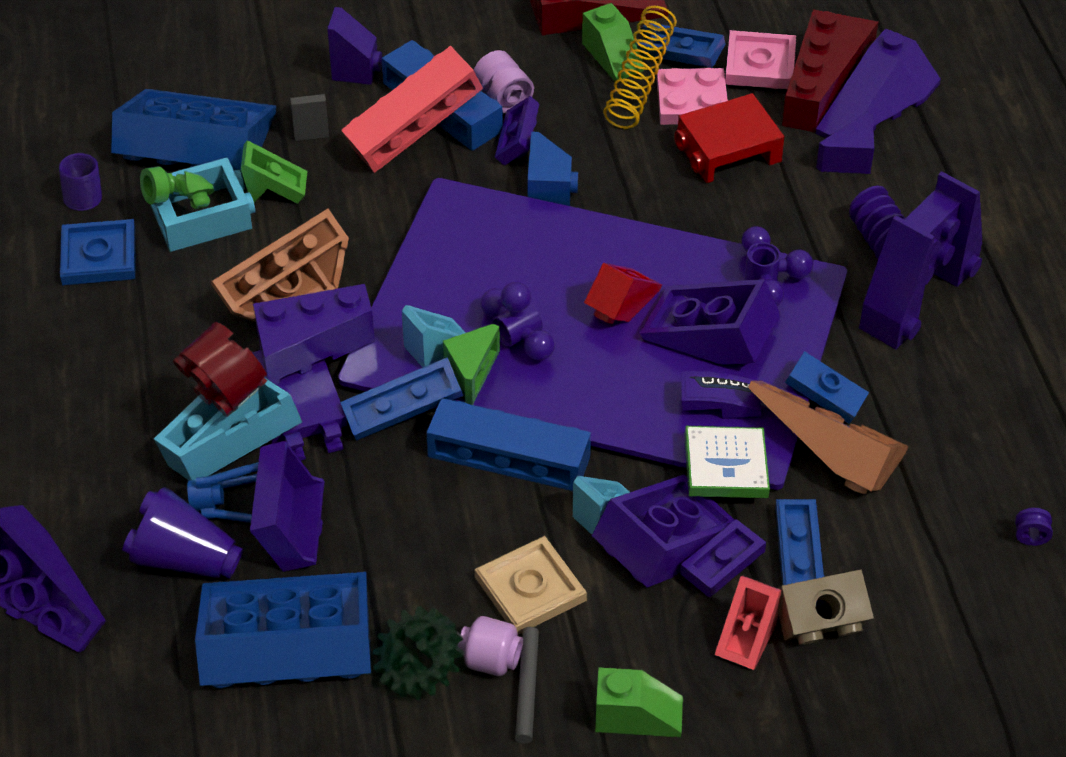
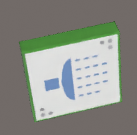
M685 427L684 437L689 496L768 498L770 486L764 428Z

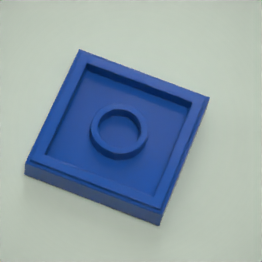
M134 219L62 225L60 264L62 285L135 279Z

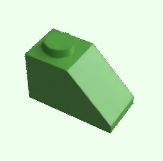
M612 3L583 13L582 44L614 81L618 80V72L623 69L622 62L627 60L625 57L626 52L630 50L629 45L634 38L629 22ZM636 42L633 44V49H638ZM632 52L629 54V59H637L642 61L641 58L637 57ZM629 62L625 64V69H634L639 72H644L643 69H638L632 66ZM633 62L634 64H636V65H638V66L644 67V65H642V64H640V63H638V62ZM625 72L621 74L622 79L630 77Z
M599 668L595 732L681 737L683 696L642 670Z

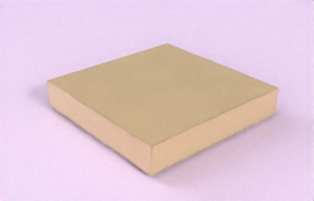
M545 536L475 569L476 580L505 621L515 625L517 634H521L522 630L526 627H535L587 601L586 590Z

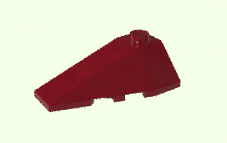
M530 0L542 35L582 30L583 13L612 3L629 23L642 21L641 14L646 7L661 6L667 9L664 0ZM651 8L647 10L658 11L664 14L666 17H668L669 15L668 12L659 8ZM647 13L645 15L646 20L664 18L655 13Z

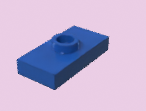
M805 351L784 382L826 410L841 415L848 424L852 422L869 393Z

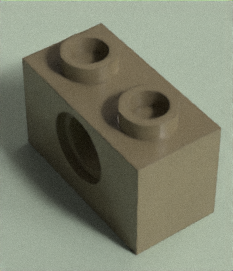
M862 569L782 585L778 588L781 590L778 616L785 641L798 639L799 645L810 644L823 640L822 633L837 630L839 637L862 632V625L874 619ZM817 600H824L829 603L832 608L831 619H824L817 613Z

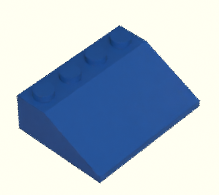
M145 89L112 112L111 153L123 154V158L127 160H142L146 157L157 159L156 162L163 165H174L178 162L190 163V167L228 157L233 170L239 169L241 172L244 143L248 140L260 147L263 146L276 114V105Z
M366 572L202 583L195 637L200 686L212 685L217 688H224L234 683L245 682L266 685L277 680L297 679L299 681H313L319 677L327 676L355 678L361 674L371 673Z

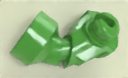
M158 166L145 168L140 175L142 195L148 204L166 202L170 194L178 192L180 196H187L190 199V204L194 209H202L210 204L208 195L212 194L215 190L213 185L203 176L184 171L185 174L173 176L172 173H166L162 167Z

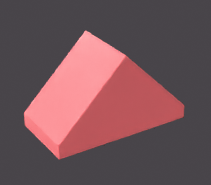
M740 576L715 655L754 670L777 624L781 590L748 577Z

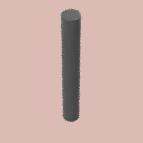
M526 627L522 630L523 646L520 659L515 740L523 744L530 743L533 737L539 630L535 627Z

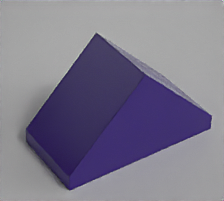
M867 111L819 143L816 168L821 172L870 174L874 154L873 115Z

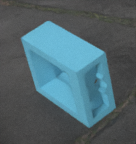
M228 157L172 172V175L185 174L184 171L201 175L213 185L215 191L227 188L233 200L232 202L178 217L171 203L188 199L187 196H180L178 192H174L169 195L166 202L150 204L170 252L252 229L250 214L255 213V205L250 192H243L245 186L239 169L233 170Z

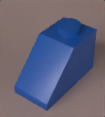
M531 131L528 197L570 206L571 193L578 192V172H572V157L541 133Z

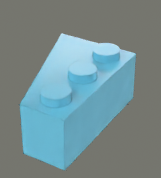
M268 380L253 396L228 417L224 416L213 403L209 406L198 396L154 440L170 468L188 480H196L197 477H206L302 423V420L291 395Z

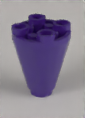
M165 487L155 493L149 491L139 510V513L144 515L138 531L131 529L122 548L123 552L130 554L129 561L139 566L220 578L223 575L230 579L240 561L243 548L236 546V541L173 491Z

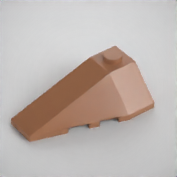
M751 381L748 386L835 474L846 479L845 486L859 493L866 494L868 490H881L909 447L867 426L855 424L847 426L843 424L844 419L841 415L819 407L813 410L809 408L810 403L805 399L766 382Z

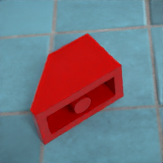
M603 262L584 303L595 309L593 313L595 317L607 323L613 324L615 320L629 322L660 291L662 284L632 268Z

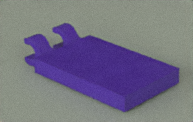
M261 350L252 352L265 370ZM324 359L311 364L312 370L301 374L298 370L280 378V384L277 385L291 395L302 423L272 439L271 443L286 441L300 460L306 459L302 448L304 446L302 438L322 434L328 453L343 449L340 440L342 436L340 428L347 427L346 415Z

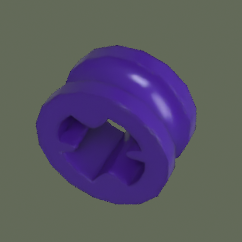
M1027 508L1016 515V537L1021 543L1036 546L1047 543L1052 538V517L1048 511L1041 508Z

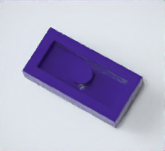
M528 96L506 111L495 158L504 166L516 158L524 157L530 150L531 131L533 132L537 124L536 117L539 103L531 96Z
M735 519L681 564L680 574L710 598L765 552L766 542Z

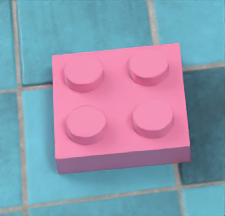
M730 30L726 84L788 89L794 70L796 35Z
M672 68L658 70L656 80L660 125L678 124V115L728 101L724 68Z

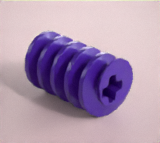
M878 185L860 192L852 201L849 209L851 220L862 233V237L866 240L876 258L879 259L892 219L896 215L905 219L901 214V210L895 205L894 200L888 196V191L883 186Z

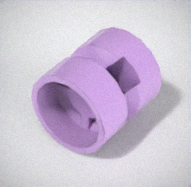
M497 50L490 52L477 62L474 72L483 87V93L497 100L502 106L503 113L506 114L508 109L528 96H533V82L505 51Z

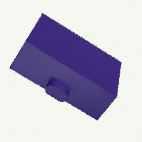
M286 441L260 447L250 526L251 533L283 572L316 565L319 536L322 533L323 524L321 512L325 483L322 478L311 475Z

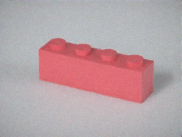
M450 45L443 52L435 55L430 62L417 72L408 76L404 82L390 93L381 97L368 110L354 118L341 131L354 151L376 173L483 90V87L474 70Z

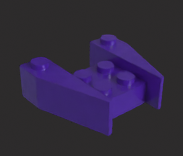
M941 171L938 174L936 189L905 219L897 215L892 219L863 302L859 329L897 349L906 339H913L921 327L919 315L924 289L933 274L958 287L968 276L972 278L978 272L982 263V258L979 257L982 246L980 191Z

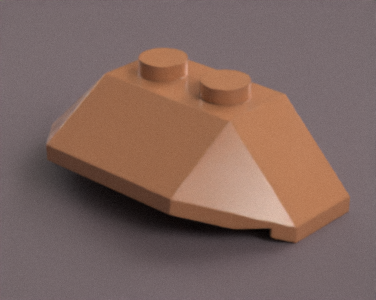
M326 209L214 279L211 285L231 314L256 322L253 308L254 303L338 289L349 238L330 210Z

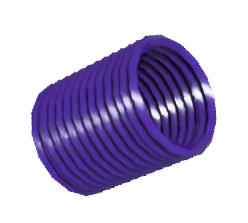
M84 153L71 154L62 159L59 164V173L65 205L77 211H86L97 206L102 200L97 160L91 155Z

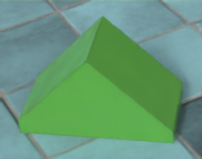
M490 324L443 340V357L448 358L463 393L462 398L467 404L473 405L500 352V330L498 325Z

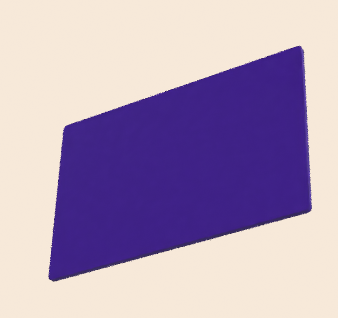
M436 178L433 180L371 307L375 342L349 353L339 373V383L344 387L366 392L423 368L404 347L402 310L405 305L453 318L467 333L492 324L493 318L487 316L481 308V299L485 292L493 288L503 290L511 282H520L530 290V303L534 305L541 317L542 330L552 336L555 344L554 351L545 360H534L525 351V340L511 347H506L500 342V352L473 403L474 406L501 410L505 413L527 418H536L561 426L575 427L591 432V446L686 469L684 437L686 426L764 428L770 489L779 490L784 486L798 436L762 401L761 417L723 419L722 409L683 411L681 371L719 372L738 375L755 381H763L809 402L810 399L784 382L804 351L819 361L822 360L846 280L847 269L841 265L813 260V269L805 278L795 279L786 272H779L777 282L781 284L784 290L783 300L777 306L780 315L756 362L744 365H721L643 340L640 332L667 286L745 281L747 252L742 244ZM780 252V259H785L788 254ZM603 262L632 268L662 284L660 291L629 322L615 320L613 324L607 323L593 315L595 309L584 303ZM462 396L453 400L465 402Z

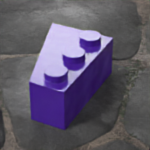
M365 284L253 304L257 334L267 379L275 385L280 384V378L298 370L301 374L312 370L311 364L329 356L335 360L375 342L372 308Z

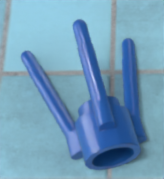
M259 462L212 476L188 480L187 493L189 505L197 511H201V514L207 519L219 518L251 523L252 514L219 510L216 507L217 505L224 504L223 489L256 482L257 474L249 476L247 474L258 471Z

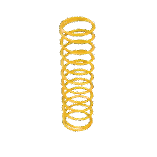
M649 6L643 10L641 14L642 21L637 24L638 31L633 34L634 40L630 42V50L626 52L625 57L627 60L622 62L623 69L618 72L619 79L614 82L615 89L610 92L611 99L606 102V107L603 110L607 121L616 127L630 129L638 125L639 116L642 114L643 106L647 102V95L651 91V85L654 83L655 75L658 73L659 65L662 63V56L666 53V47L670 42V37L673 35L674 27L677 23L676 17L671 11L661 6ZM651 8L665 10L673 17L674 22L672 24L668 17L658 11L647 10ZM647 13H655L664 17L670 24V28L665 29L655 21L646 20L645 15ZM650 23H653V24L659 26L660 28L655 27V26L651 25ZM644 24L655 31H664L666 37L661 38L650 30H641L640 25ZM643 32L650 33L656 36L657 38L649 37L645 35ZM640 33L649 40L661 41L663 46L657 48L653 43L637 39L636 36ZM636 42L644 49L657 50L659 56L653 57L646 51L633 49V44ZM639 42L647 43L654 48L646 47ZM632 52L641 59L653 60L655 66L649 67L640 60L629 59V54ZM636 52H641V53H643V54H646V55L649 56L650 58L641 56V55L637 54ZM629 62L638 69L649 70L651 75L646 77L634 69H625V64ZM633 62H638V63L644 65L645 67L638 66V65L634 64ZM628 71L639 74L641 77L635 76L629 73ZM625 72L633 78L645 79L647 85L642 87L633 80L622 79L621 74ZM621 81L629 88L641 89L644 95L637 96L629 90L618 89L617 83ZM624 81L633 83V84H635L636 86L629 85V84L625 83ZM617 91L626 98L637 99L640 105L633 106L625 100L614 99L613 93ZM621 91L626 92V93H629V94H631L632 96L626 95V94L622 93ZM620 106L626 108L634 116L616 114L610 107ZM608 109L611 114L618 118H636V120L630 126L618 125L607 117L606 112Z

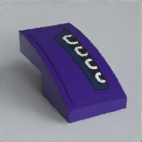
M681 371L683 411L722 409L723 419L761 417V400L748 388L750 382L755 380L719 372Z

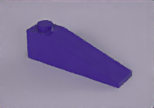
M885 29L870 45L817 126L815 134L827 138L867 111L873 115V131H875L876 125L888 118L894 120L900 117L902 110L909 106L917 107L923 104L940 85L941 78L915 40Z
M23 505L0 508V607L7 610L6 614L32 623L38 627L40 632L77 652L83 651L106 622L105 618L49 532Z

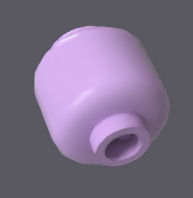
M480 616L473 622L471 628L463 627L459 637L458 651L464 652V662L468 668L495 676H503L508 669L514 670L516 668L522 651L523 638L518 636L515 625Z

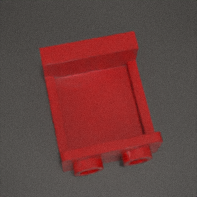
M753 93L678 115V130L674 134L678 149L686 153L690 159L692 169L695 173H699L706 183L714 181L716 167L761 154L769 166L782 162L785 136Z

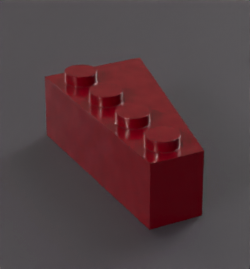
M812 11L786 92L782 126L816 132L817 126L870 45L876 40L879 21L835 14L829 11Z

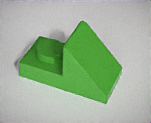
M248 140L244 143L241 172L247 191L250 192L254 203L266 189H269L298 204L305 196L307 171Z

